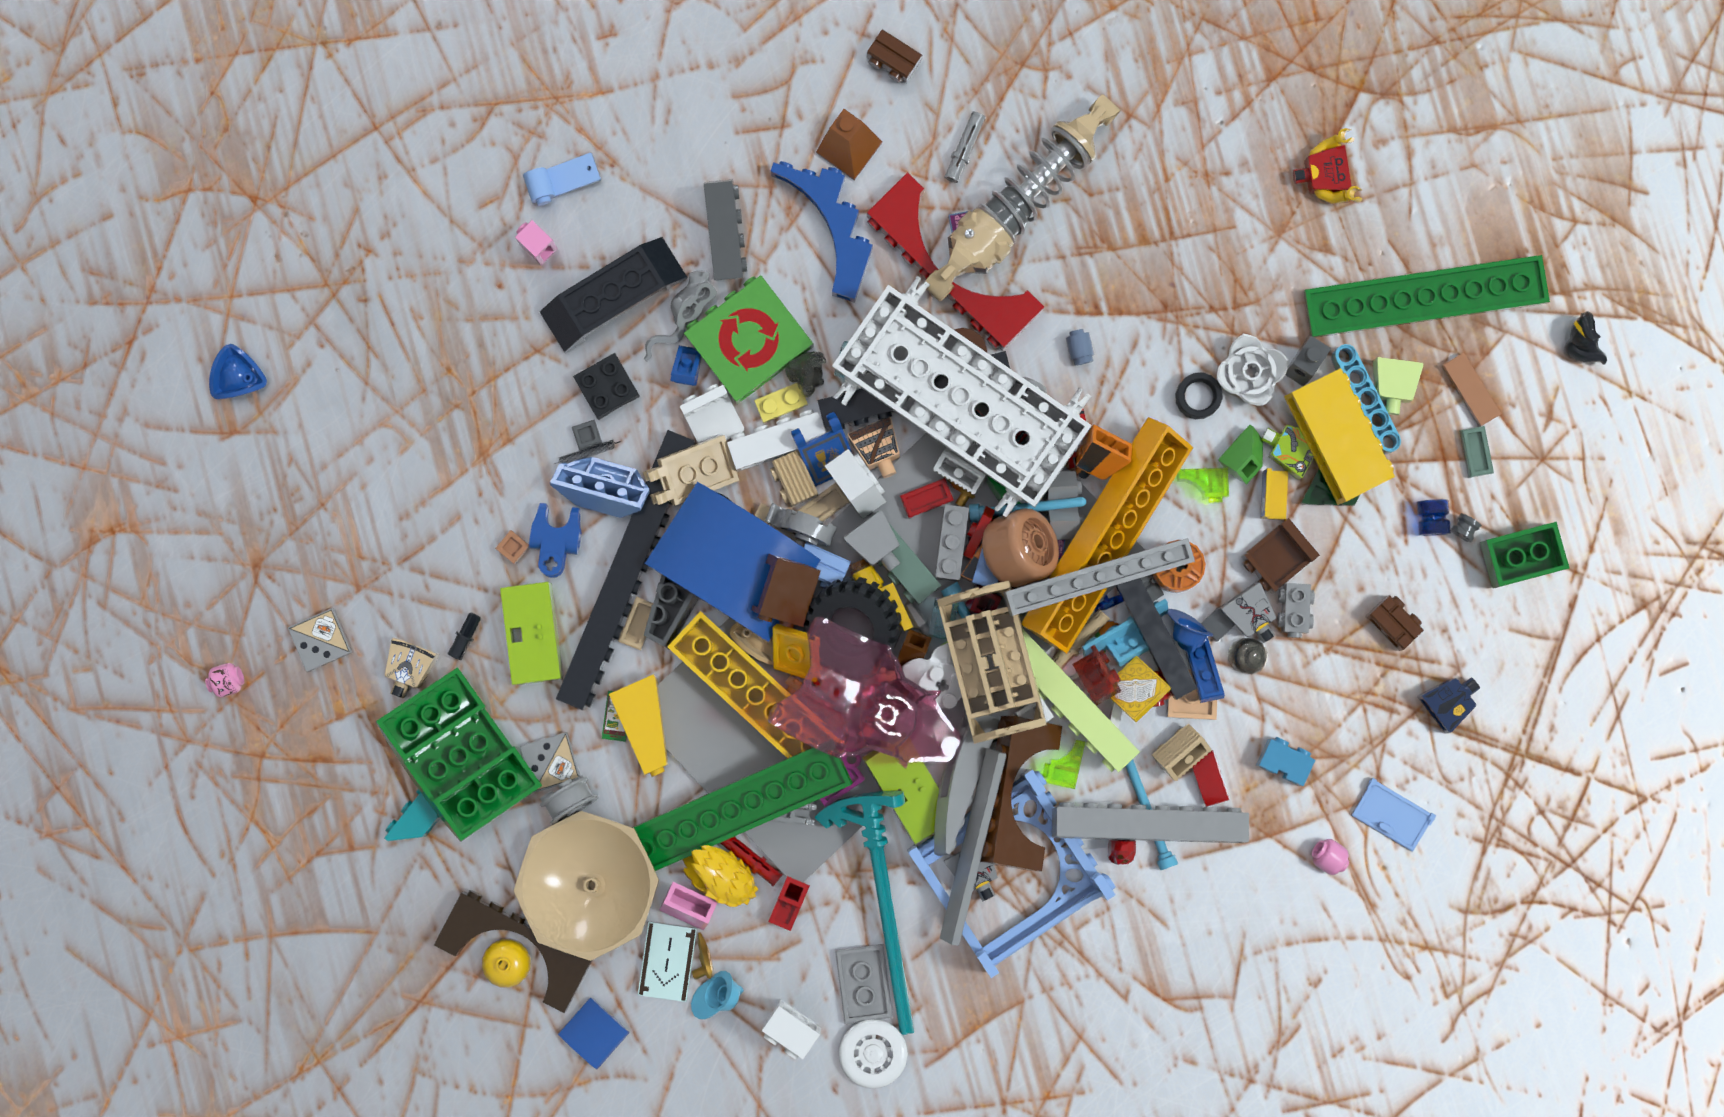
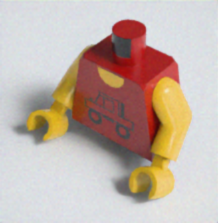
M1341 129L1338 135L1331 136L1316 145L1304 160L1305 168L1293 170L1294 183L1307 182L1309 193L1315 194L1317 198L1330 204L1348 202L1349 200L1357 203L1361 202L1362 198H1354L1355 192L1362 191V189L1357 186H1351L1346 147L1341 145L1342 142L1352 143L1355 138L1353 137L1345 139V133L1352 129Z

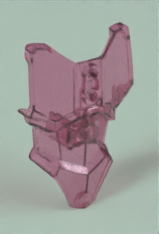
M822 617L814 618L807 633L810 651V668L801 688L774 704L768 717V722L801 742L839 759L844 756L854 757L875 750L893 756L905 769L908 763L948 762L957 753L961 734L946 718L936 702V698L940 695L941 691H927L906 678L898 659L892 654L890 646L872 641ZM816 677L820 685L812 686V678ZM835 688H838L840 691L837 697L833 695Z

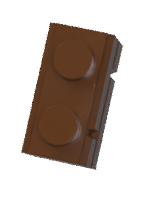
M883 29L867 51L868 63L878 70L881 67L889 72L888 76L899 83L901 80L905 83L909 81L921 63L923 56Z
M1388 595L1366 617L1399 651H1402L1424 629L1420 626L1422 624L1421 620L1415 614L1409 615L1403 609L1405 604L1397 596L1392 598L1391 595Z

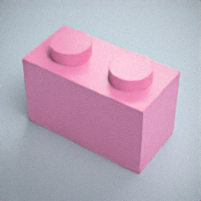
M533 220L529 223H523L516 231L518 235L515 238L520 246L541 266L558 249L554 241Z
M673 882L659 911L704 930L711 919L717 902Z

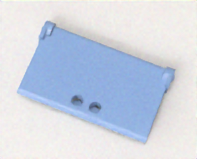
M1372 778L1351 816L1413 852L1427 827L1431 826L1435 820L1436 815L1429 813L1377 782L1375 778Z

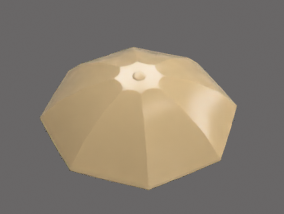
M580 811L531 837L516 881L514 893L538 943L592 961L642 934L659 879L634 828Z

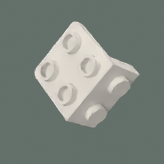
M714 384L704 390L705 394L699 397L692 395L684 399V404L680 406L698 443L719 435H725L727 441L732 436L744 432V426L724 385L718 386V384Z

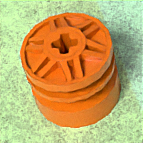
M1189 542L1195 562L1183 565L1185 569H1181L1178 572L1176 571L1177 567L1151 574L1153 576L1152 579L1161 589L1167 592L1179 593L1191 589L1200 582L1205 573L1206 563L1203 553L1196 545Z

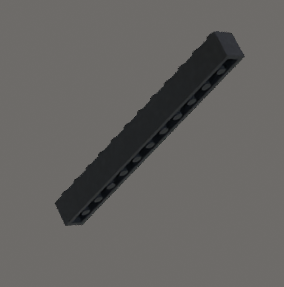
M667 430L652 468L659 467L657 459L696 444L695 440ZM660 479L652 482L646 481L645 483L650 492L641 511L633 513L556 700L584 711L586 707L591 708L596 694L593 693L595 685H600L605 675L602 668L605 661L609 663L613 656L614 649L611 647L614 639L619 640L624 628L620 626L624 617L628 618L633 604L630 603L633 594L638 595L642 582L639 579L642 572L647 573L649 569L645 562L649 558L651 550H654L661 539L658 536L661 527L665 528L670 518L667 512L670 505H672L671 500L657 505V503H652L650 497L653 493L663 491Z

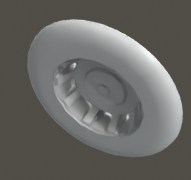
M878 1019L864 1020L852 1026L844 1035L839 1048V1060L844 1073L851 1081L865 1088H881L891 1084L901 1075L907 1062V1046L902 1034L890 1023ZM872 1035V1038L866 1039L865 1036ZM876 1035L882 1036L883 1038L881 1040L877 1039ZM859 1040H862L863 1043L860 1046L856 1045ZM888 1041L891 1046L887 1047L884 1042ZM854 1050H859V1055L854 1056ZM888 1051H892V1057L888 1056ZM857 1060L862 1062L861 1066L856 1063ZM886 1061H889V1065L887 1067H884L883 1064ZM864 1068H871V1072L865 1071ZM875 1068H881V1071L874 1072Z

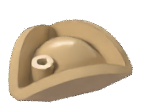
M736 622L730 629L732 639L754 658L773 665V636L767 642Z

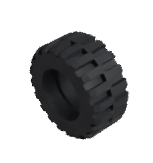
M845 577L842 582L839 579L833 581L829 586L821 590L811 603V607L806 615L807 621L804 624V632L819 637V656L823 659L821 664L825 667L828 664L833 666V671L840 673L841 670H846V675H854L856 671H859L860 674L868 673L870 668L875 670L889 657L901 634L902 627L899 623L902 619L901 613H896L895 611L898 607L896 601L889 600L890 593L886 589L883 592L878 589L880 584L874 581L871 584L866 583V578L859 577L857 581H854L853 577ZM843 607H851L862 611L873 625L874 636L872 640L865 644H853L842 639L833 626V613Z

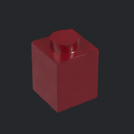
M975 584L974 587H973V589H974V588H979V589H980V588H982L983 586ZM997 593L988 594L967 600L965 606L978 614L988 610L993 611L997 609L1002 597Z

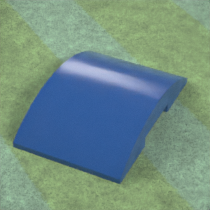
M697 481L645 564L769 642L773 636V627L779 624L780 620L773 618L771 622L757 618L758 614L751 610L753 605L758 607L771 565L766 563L768 554L803 563L814 568L818 566L821 559L761 519Z

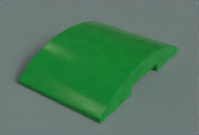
M457 667L378 719L376 724L419 791L450 831L462 842L541 788L542 784L517 749L511 746L486 711V706Z

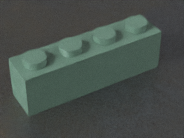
M890 525L900 544L893 551L900 564L890 571L887 576L895 585L899 583L905 589L903 595L911 604L916 602L919 605L939 589L941 584ZM881 561L877 563L880 567L883 565Z

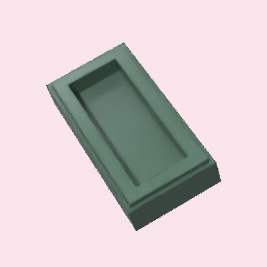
M1485 426L1460 430L1468 478L1493 474L1494 470Z

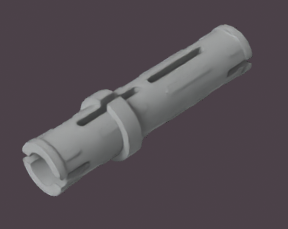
M972 111L957 149L951 154L952 160L944 176L945 179L958 183L965 164H968L970 161L969 155L986 119L983 114ZM974 128L972 135L969 139L968 144H966L971 129ZM962 150H964V153H963V156H962V158H961V160H960V163H959L958 167H956V164H957L958 159H959V157H960V155H961V153H962Z

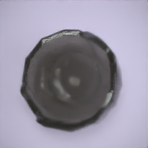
M1241 638L1233 642L1228 650L1230 665L1235 671L1242 674H1256L1262 671L1267 664L1268 652L1266 647H1264L1263 643L1253 638Z

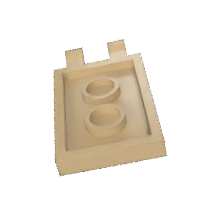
M719 435L657 459L659 467L642 472L645 481L652 482L658 479L661 481L663 491L650 495L652 503H657V505L671 500L673 506L684 503L697 481L713 491L739 481L725 435Z

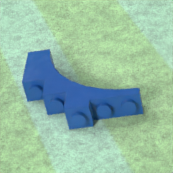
M780 161L778 164L773 162L771 176L788 183L804 194L818 209L827 223L834 241L836 253V276L832 296L855 303L873 250V244H870V240L864 237L856 236L855 239L851 238L859 216V210L855 209L856 206L849 202L843 201L842 204L838 203L845 182V175H842V171L839 169L828 167V170L822 168L818 177L814 171L809 169L799 171L793 169V165Z

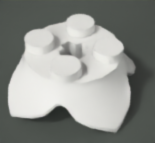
M1242 334L1232 343L1228 358L1218 367L1217 380L1224 390L1238 395L1246 403L1263 406L1273 397L1275 384L1285 376L1289 366V359L1276 349L1264 348L1261 341L1256 337ZM1248 366H1251L1252 369L1255 368L1257 371L1253 378L1245 373Z
M948 643L937 647L930 659L917 658L902 666L904 681L915 693L914 701L919 708L924 710L950 709L955 707L957 701L962 697Z

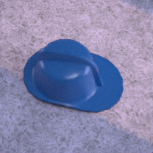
M1169 609L1167 611V614L1174 621L1173 639L1177 641L1183 650L1193 653L1196 648L1202 647L1208 636H1213L1211 632L1207 631L1192 616L1176 609Z

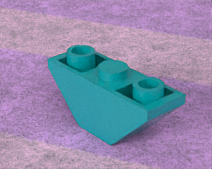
M419 789L416 791L418 794L413 802L409 800L400 811L403 813L398 821L394 819L385 831L388 834L384 839L387 841L426 837L440 820V817Z

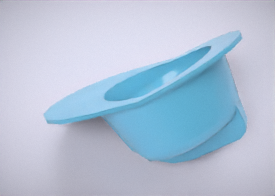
M727 971L718 972L711 979L703 983L694 993L691 1002L693 1015L698 1019L705 1020L719 1011H730L737 1005L739 996L744 991L743 988L732 979Z

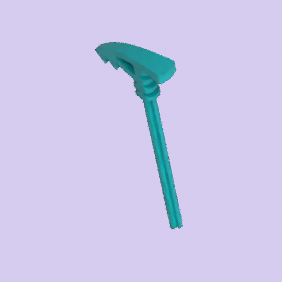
M880 791L852 795L827 806L815 816V819L825 828L833 826V823L841 828L847 824V821L866 827L861 833L863 837L868 839L863 842V845L870 850L899 1030L902 1035L914 1033L884 852V846L888 843L886 836H882V833L886 832V828L880 824L884 820V816L878 813V810L882 809V805L891 808L904 805V791ZM861 804L863 812L849 809L847 806Z

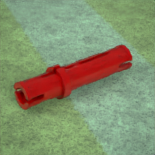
M735 836L720 843L727 850L732 851L737 858L742 859L752 869L751 872L753 874L757 873L772 887L782 877L783 874L768 864L764 856L762 858Z

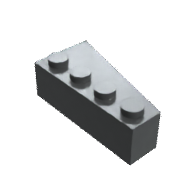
M733 179L704 182L714 281L743 278V272H747L746 257L741 258L740 248H744L745 243L744 234L739 233L738 224L742 223L741 209H736L735 201L740 199L738 185H734Z
M661 575L644 636L669 649L667 646L679 635L699 598Z

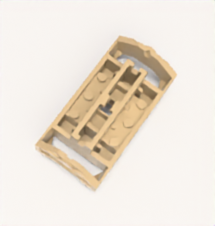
M1010 581L983 586L980 589L974 588L965 591V593H957L937 599L974 744L1047 725L1036 678L1033 674L1019 614L1010 616L1008 607L951 621L952 604L1000 592L1004 597L1003 592L1012 590ZM991 655L994 667L999 666V668L986 671V669H989L986 656ZM1036 703L1034 720L985 733L975 719Z

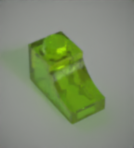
M1228 468L1180 469L1177 474V481L1186 482L1196 487L1202 494V500L1208 499L1210 504L1223 503V499L1229 497Z
M1075 739L1072 747L1063 757L1056 760L1050 759L1049 763L1044 764L1042 776L1046 778L1045 781L1047 783L1075 789L1085 741Z

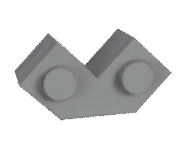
M1060 471L1046 491V499L1049 501L1076 498L1078 495H1082V482L1077 480L1076 471ZM1078 507L1048 510V522L1052 526L1057 540L1073 539L1084 522L1083 514H1079Z

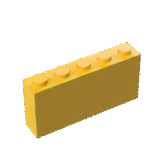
M1341 368L1284 396L1338 505L1395 477L1393 465L1386 459L1382 451V443L1375 437L1371 421L1364 415L1360 399L1353 393L1350 387V379Z

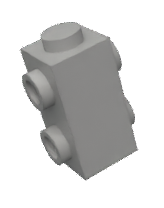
M1285 583L1283 588L1279 589L1278 601L1282 603V613H1278L1277 625L1281 627V633H1288L1287 637L1302 638V634L1309 633V629L1313 628L1314 616L1310 614V604H1314L1315 592L1311 590V584Z

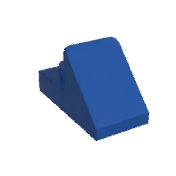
M679 345L670 381L692 386L697 385L702 356L695 348Z

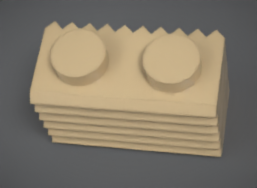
M799 450L772 461L774 467L770 468L775 482L780 480L784 488L780 490L785 504L790 502L791 506L794 507L818 496V492Z
M1188 723L1185 727L1178 729L1175 735L1165 744L1160 745L1152 756L1174 781H1178V778L1185 775L1189 768H1193V765L1200 762V759H1203L1212 749L1205 739Z

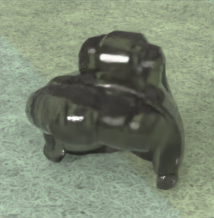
M816 351L806 352L792 359L786 365V376L790 382H797L798 388L804 397L809 398L814 393L816 387L824 384V379H822V364L826 363L824 354Z

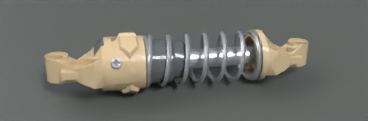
M1104 94L1089 108L1091 113L1078 117L1071 122L1058 121L1051 128L1052 137L1058 146L1050 139L1042 138L1043 145L1051 152L1046 159L1035 151H1029L1030 157L1039 165L1033 172L1024 165L1017 164L1018 171L1026 178L1020 186L1011 178L1005 177L1004 181L1008 186L1001 192L992 191L993 197L986 204H979L976 209L968 211L958 221L957 229L947 237L950 255L948 264L939 270H935L925 280L930 284L926 290L939 302L954 288L952 283L955 277L965 273L986 274L994 264H1000L1010 254L1011 247L1015 243V236L1025 233V225L1028 221L1034 222L1037 220L1035 207L1043 209L1050 207L1048 194H1062L1061 181L1073 182L1075 180L1073 168L1085 169L1096 158L1093 136L1097 127L1101 125L1108 126L1121 111ZM1073 159L1083 165H1077L1070 160ZM1065 165H1067L1071 173L1070 178L1058 175ZM1053 178L1058 185V191L1046 188ZM1040 192H1042L1046 200L1044 205L1033 201Z

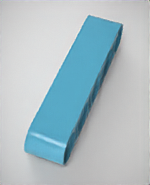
M1349 344L1339 346L1331 356L1335 369L1341 368L1349 379L1351 372H1355L1360 376V383L1355 384L1350 380V387L1353 393L1358 396L1360 402L1362 394H1367L1371 397V404L1365 405L1361 402V409L1364 415L1370 419L1372 431L1375 437L1382 443L1383 453L1390 454L1396 451L1401 445L1400 435L1357 351ZM1340 351H1345L1349 354L1348 362H1343L1339 359ZM1373 415H1378L1382 419L1381 427L1373 425ZM1385 436L1392 439V448H1386L1383 445V438Z

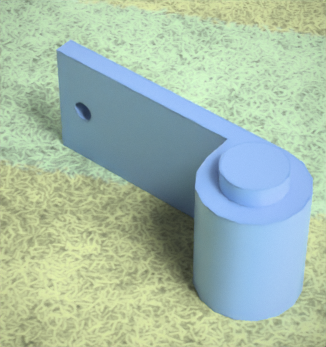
M591 152L548 169L541 167L523 174L532 203H537L538 206L549 204L552 198L601 180Z

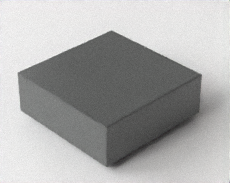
M595 420L572 427L579 450L602 443Z
M1216 608L1201 623L1207 631L1213 634L1211 637L1216 642L1235 625L1219 608Z

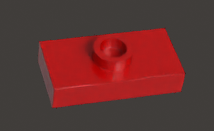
M986 506L979 522L972 523L967 534L971 538L963 553L964 556L970 559L973 558L983 538L984 530L993 517L994 509Z

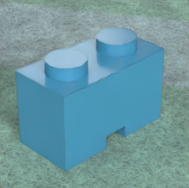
M1276 737L1275 740L1268 739L1256 766L1273 774H1277L1280 771L1284 773L1283 779L1298 786H1304L1316 761L1310 757L1311 753L1300 747L1294 750L1288 747L1289 742L1279 737Z

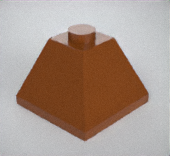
M843 109L830 126L816 153L855 181L883 142L864 122L846 109Z

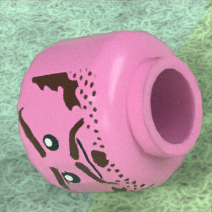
M225 663L211 668L205 683L209 692H213L217 697L222 698L238 693L244 684V676L239 666L235 667L232 663Z

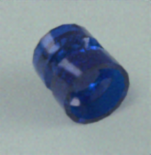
M1448 499L1417 502V515L1421 517V521L1418 522L1419 536L1451 534L1450 520L1446 518V515L1449 514Z

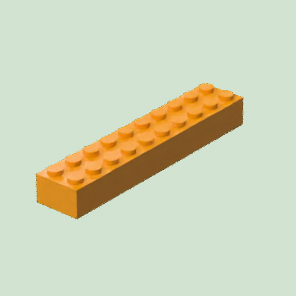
M1148 417L1132 442L1131 462L1111 476L1049 579L1127 556L1194 447L1170 426ZM1107 588L1028 611L1021 625L1047 644L1067 654Z

